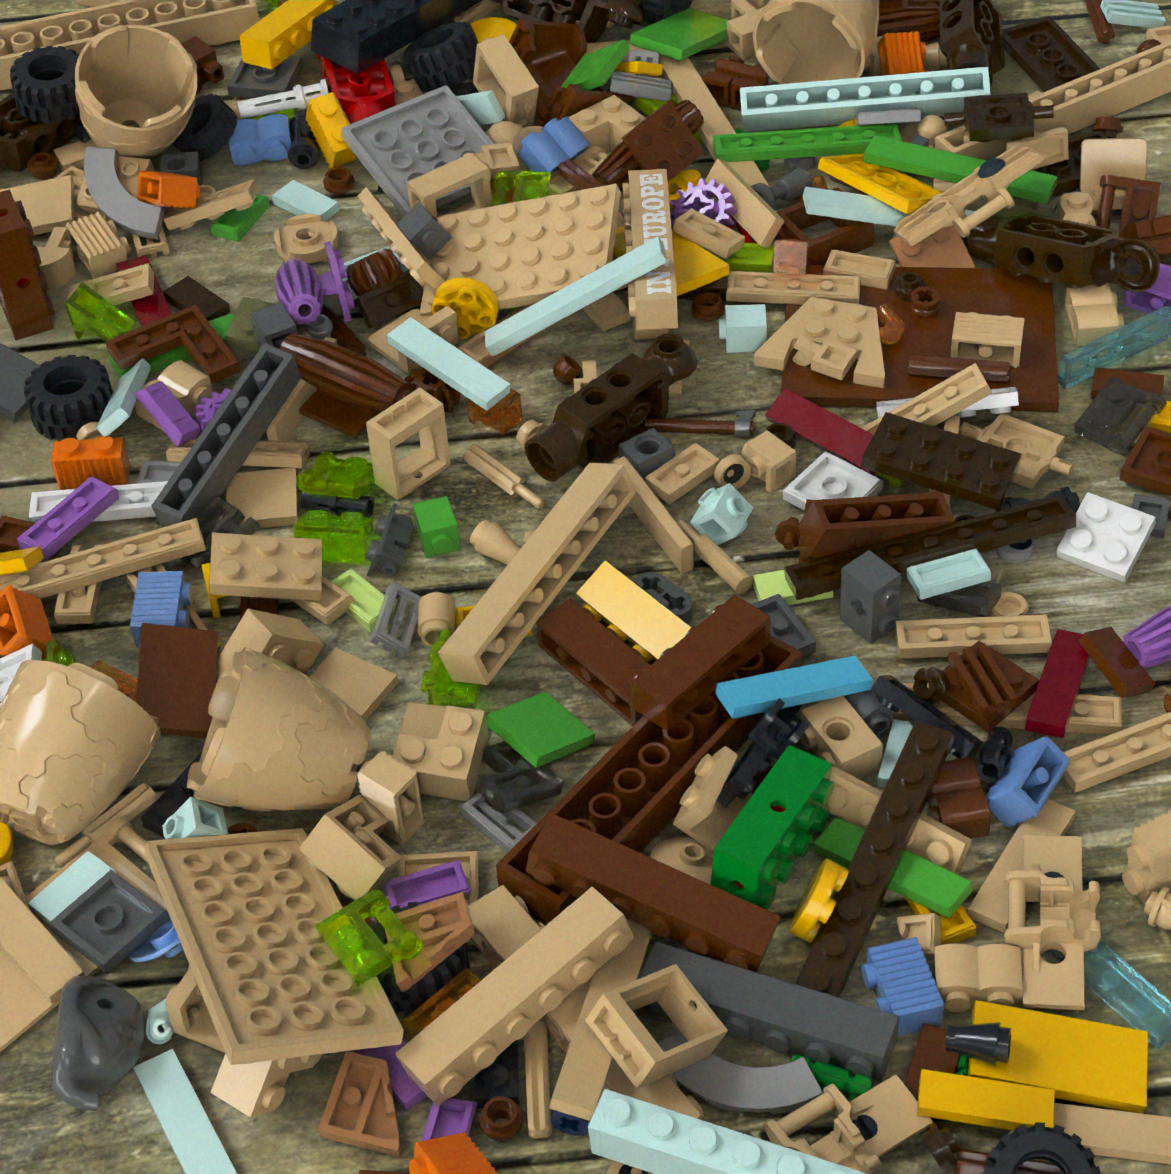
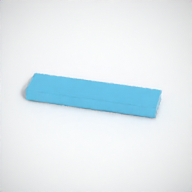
M850 656L717 683L715 694L732 719L766 712L778 698L785 702L782 708L868 691L872 688L873 678L856 656Z

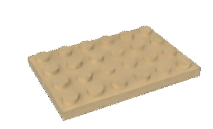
M617 184L437 216V219L451 234L452 238L429 261L445 281L464 277L478 280L487 285L498 298L499 310L535 304L612 262L621 192ZM428 283L424 286L420 316L430 317L433 315L431 306L436 290Z

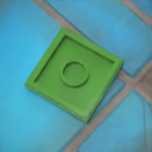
M623 39L584 55L561 87L567 89L569 84H578L582 90L590 91L605 85L629 51L630 46Z
M547 692L539 693L487 715L488 727L535 768L592 745L596 734Z

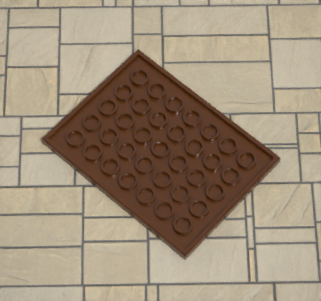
M788 265V273L823 275L825 265ZM895 267L887 290L862 285L860 287L859 304L875 307L877 310L885 371L884 388L853 383L854 370L859 359L855 360L841 381L811 370V363L807 366H801L793 362V357L798 352L795 348L792 349L784 371H782L781 393L786 388L818 406L877 408L876 402L915 398L948 379L944 377L910 375L908 373V360L912 354L951 357L952 334L956 312H976L978 314L995 316L1009 315L1024 318L1019 366L1017 368L1011 366L1008 382L986 381L990 389L1016 387L1019 406H1011V411L1058 412L1059 392L1052 282H1040L1036 280L1035 276L1031 275L1013 276L1008 274V270ZM907 271L915 272L923 277V282L926 283V286L935 288L941 295L939 313L931 318H919L913 315L910 311L911 302L903 301L896 296V291L893 288V282L896 281V277ZM786 304L785 322L802 306L801 304Z

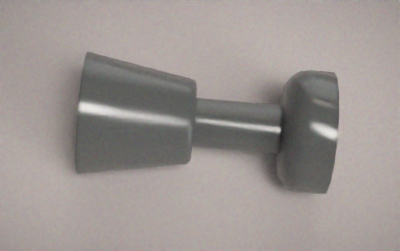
M797 167L780 178L775 183V187L770 188L765 183H756L751 187L773 209L776 199L787 201L803 198L805 186L813 187V182L810 174L805 169Z

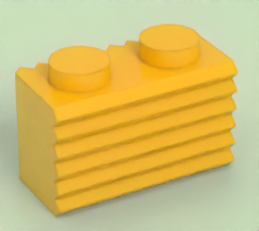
M331 92L311 99L308 103L305 121L308 122L307 126L311 127L310 131L313 132V137H316L315 142H318V147L321 148L320 152L324 153L323 157L329 163L328 167L334 168L356 160L357 156L341 137V128L350 125L335 93Z

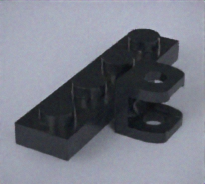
M778 698L761 716L748 735L753 739V742L727 777L716 800L723 807L726 808L736 797L743 801L758 783L753 777L758 779L772 763L768 755L778 761L789 745L794 746L810 724L805 719L801 720L796 715L803 704L782 708L785 702Z

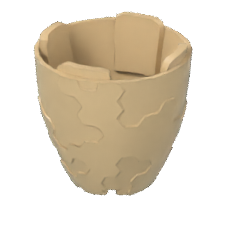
M769 0L754 24L753 42L756 52L755 56L766 73L779 84L860 78L877 39L879 0Z
M118 25L98 33L86 43L80 52L75 66L76 102L80 110L81 121L88 135L99 148L116 149L119 156L152 159L164 152L180 136L191 117L197 91V65L192 55L185 50L180 41L168 32L143 25Z
M246 647L241 652L235 651L232 669L220 674L208 705V714L213 718L200 761L193 763L189 769L187 788L194 790L193 797L213 804L227 807L236 806L242 807L245 810L270 812L272 810L327 809L338 807L347 802L358 779V774L356 773L357 766L363 763L367 752L370 728L366 721L337 695L297 669Z
M33 659L21 662L0 708V822L7 824L11 819L15 823L14 829L16 832L52 846L69 841L104 812L136 776L161 735L160 727H158V718L149 715L135 701L117 690L118 684L113 678L86 665L72 663L66 666L50 661Z

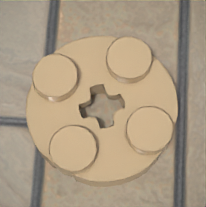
M302 214L286 220L285 227L280 231L278 227L274 233L276 251L285 262L290 258H299L308 264L318 261L328 262L324 242L330 241L333 251H335L339 243L337 228L334 222L329 220V223L322 221L321 216L316 214Z

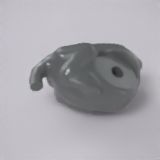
M73 976L64 984L58 1010L51 1085L59 1098L68 1105L83 1110L98 1111L99 1097L107 1095L118 1085L121 1079L139 1060L144 1043V1022L141 1005L134 996L105 979L91 976Z

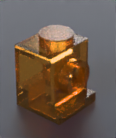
M798 239L774 240L773 274L806 275L808 241Z
M510 389L509 394L487 411L467 398L469 422L474 425L480 421L484 425L506 434L522 420L520 393Z

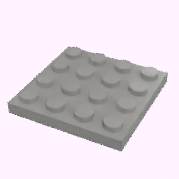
M447 85L341 128L343 140L403 217L410 211L408 181L463 157V154L480 153V148L483 145L494 144ZM512 175L491 177L490 185ZM470 183L435 199L436 208L470 194Z

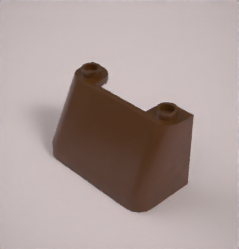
M519 19L509 42L539 86L534 118L539 126L544 127L553 118H557L559 121L564 117H570L613 95L617 96L627 105L630 104L633 96L612 93L610 88L607 92H603L600 87L590 91L582 90L578 84H569L567 89L561 87L587 50L586 38L576 24Z

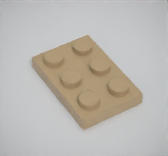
M212 533L209 595L321 600L322 539Z

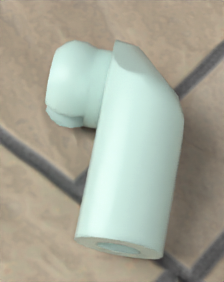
M166 998L150 1008L147 1014L145 1033L147 1038L155 1044L168 1042L173 1034L172 1025L165 1006Z

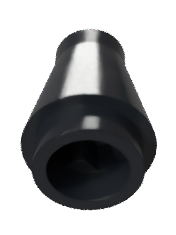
M1001 1022L961 1026L948 1025L945 1044L947 1052H955L995 1067L997 1062L1008 1064L1011 1028L1001 1027Z

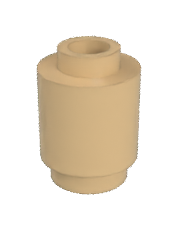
M432 592L422 596L418 602V634L425 645L433 648L442 647L455 631V601L445 593Z

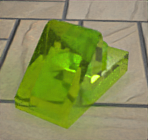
M83 282L80 283L64 304L78 340L89 329L106 342L127 333L135 323L134 320Z

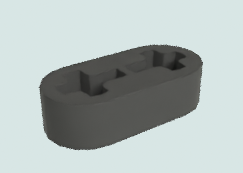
M656 572L643 573L635 579L634 583L637 586L646 590V593L686 624L691 622L693 603L692 598L687 593Z

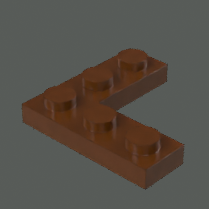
M196 305L105 342L108 353L121 371L134 366L142 358L146 361L182 346L199 370L210 377L211 384L241 372L239 361Z

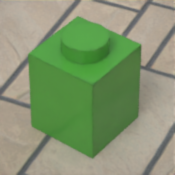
M444 496L414 503L415 526L425 558L460 550L458 525L448 497Z

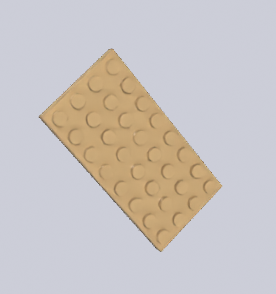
M303 828L146 841V859L230 1065L379 1048L402 1043L404 1030L327 875L315 869L309 863L308 857L299 850L307 838Z

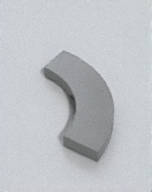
M86 147L84 155L85 180L99 210L107 219H111L127 232L145 238L158 239L165 213L163 208L144 203L134 198L123 188L118 177L117 162L119 154L116 149Z
M679 1031L657 1044L665 1052L688 1041ZM712 1053L709 1057L672 1073L677 1084L685 1091L688 1090L695 1096L709 1102V1105L741 1114L744 1111L770 1112L771 1114L791 1112L823 1094L804 1057L773 1067H747L728 1062Z

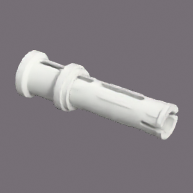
M322 79L320 83L302 87L298 84L291 91L243 101L239 100L237 103L241 119L298 108V111L306 110L309 101L328 94L326 80Z

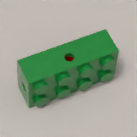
M789 745L715 846L710 885L768 910L775 898L776 888L779 883H787L793 872L795 860L798 856L803 858L807 854L812 842V835L815 831L821 832L828 821L830 810L826 809V803L832 795L835 784L830 781L833 763Z

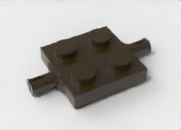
M1027 93L964 97L963 112H945L944 125L964 124V127L968 130L969 141L1020 140L1024 137H1034L1035 119L1054 118L1053 105L1034 106L1029 101Z

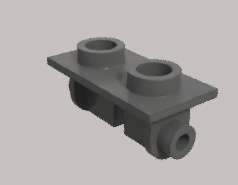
M393 503L388 516L381 514L376 525L374 534L380 537L378 541L372 540L365 558L371 561L367 573L369 577L374 568L382 570V573L386 576H394L401 570L414 525L409 516L394 514L397 506L396 503Z

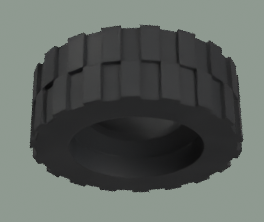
M208 94L200 96L195 100L194 109L187 125L172 144L181 153L198 151L200 161L208 159L213 154L219 152L233 135L234 129L237 126V115L218 95Z

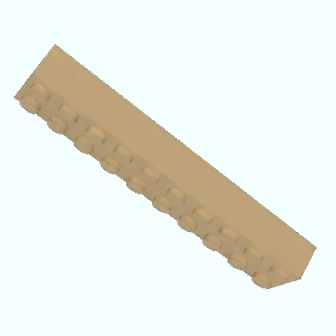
M124 0L0 26V91L13 88L10 78L11 66L14 65V61L17 58H22V54L27 51L31 52L35 48L63 46L66 50L73 49L76 51V54H80L86 43L98 33L118 25H143L168 32L178 39L180 43L196 36L209 46H220L226 42L240 40L239 35L259 21L255 0Z

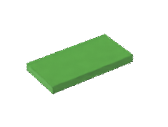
M688 8L631 33L630 44L681 61L727 39V21L729 20Z

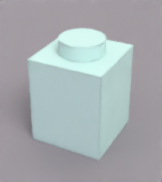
M765 304L725 305V319H719V339H726V353L756 352L767 341Z

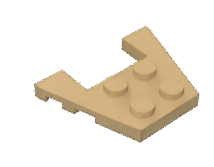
M810 297L754 354V366L784 371L791 351L799 337H806L820 345L827 339L857 350L856 359L859 360L854 370L853 383L884 388L885 385L884 363L875 307Z

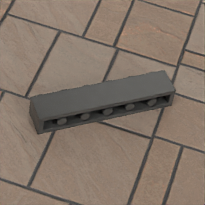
M266 343L262 345L151 505L161 527L197 518L199 527L201 526L300 381L301 375L294 355Z
M655 942L638 979L677 964L727 1028L728 1032L726 1034L738 1040L747 1039L766 1045L775 1052L802 1055L811 1058L810 1062L814 1064L818 1060L849 1070L853 1076L859 1073L882 1082L897 1042L899 1016ZM657 1001L644 1006L652 1013L666 1014Z

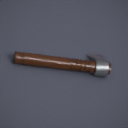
M755 411L736 412V417L738 418L735 421L645 418V426H652L657 432L735 434V437H750V435L754 434V421L752 419Z

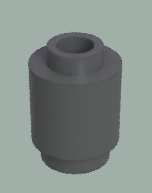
M871 689L844 695L875 735H880L888 729L893 711L878 701L880 695Z

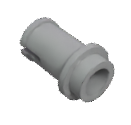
M320 314L315 322L311 321L310 324L306 325V331L312 338L321 340L325 339V337L331 338L330 332L333 329V324L327 316Z

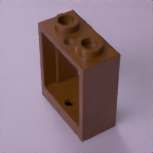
M839 187L832 189L843 192ZM804 201L776 212L784 220V223L774 241L790 254L794 262L800 265H825L831 250L857 253L873 246L874 223L807 214ZM828 219L839 228L812 240L801 231Z

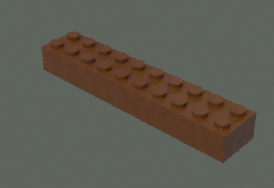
M770 635V643L726 681L802 666V652ZM715 690L668 732L643 716L496 864L498 887L504 885L513 897L517 895L521 897L529 913L545 924H548L577 900L569 891L553 884H543L537 881L533 875L526 872L529 851L550 813L641 853L678 814L682 806L680 800L685 791L692 785L696 777L695 769L706 754L713 756L724 746L736 752L750 738L748 736L765 712L732 719L716 696Z

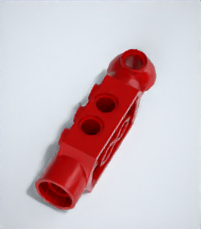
M316 53L317 59H321L322 79L326 80L328 93H335L350 124L395 106V91L385 58L356 74Z

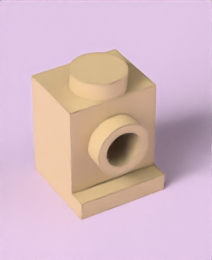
M768 430L756 438L750 439L744 445L742 456L749 463L751 474L766 483V491L770 494L796 477V451Z

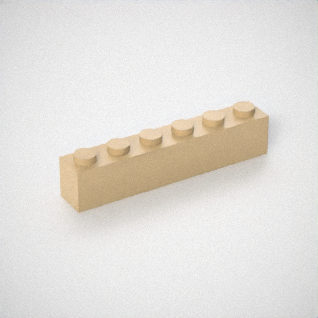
M591 887L395 1053L408 1076L438 1107L448 1098L455 1096L471 1078L482 1069L490 1066L500 1053L514 1041L524 1037L536 1022L548 1012L555 1010L565 997L579 985L590 980L601 966L626 948L627 944L634 939V936L624 914L595 888Z

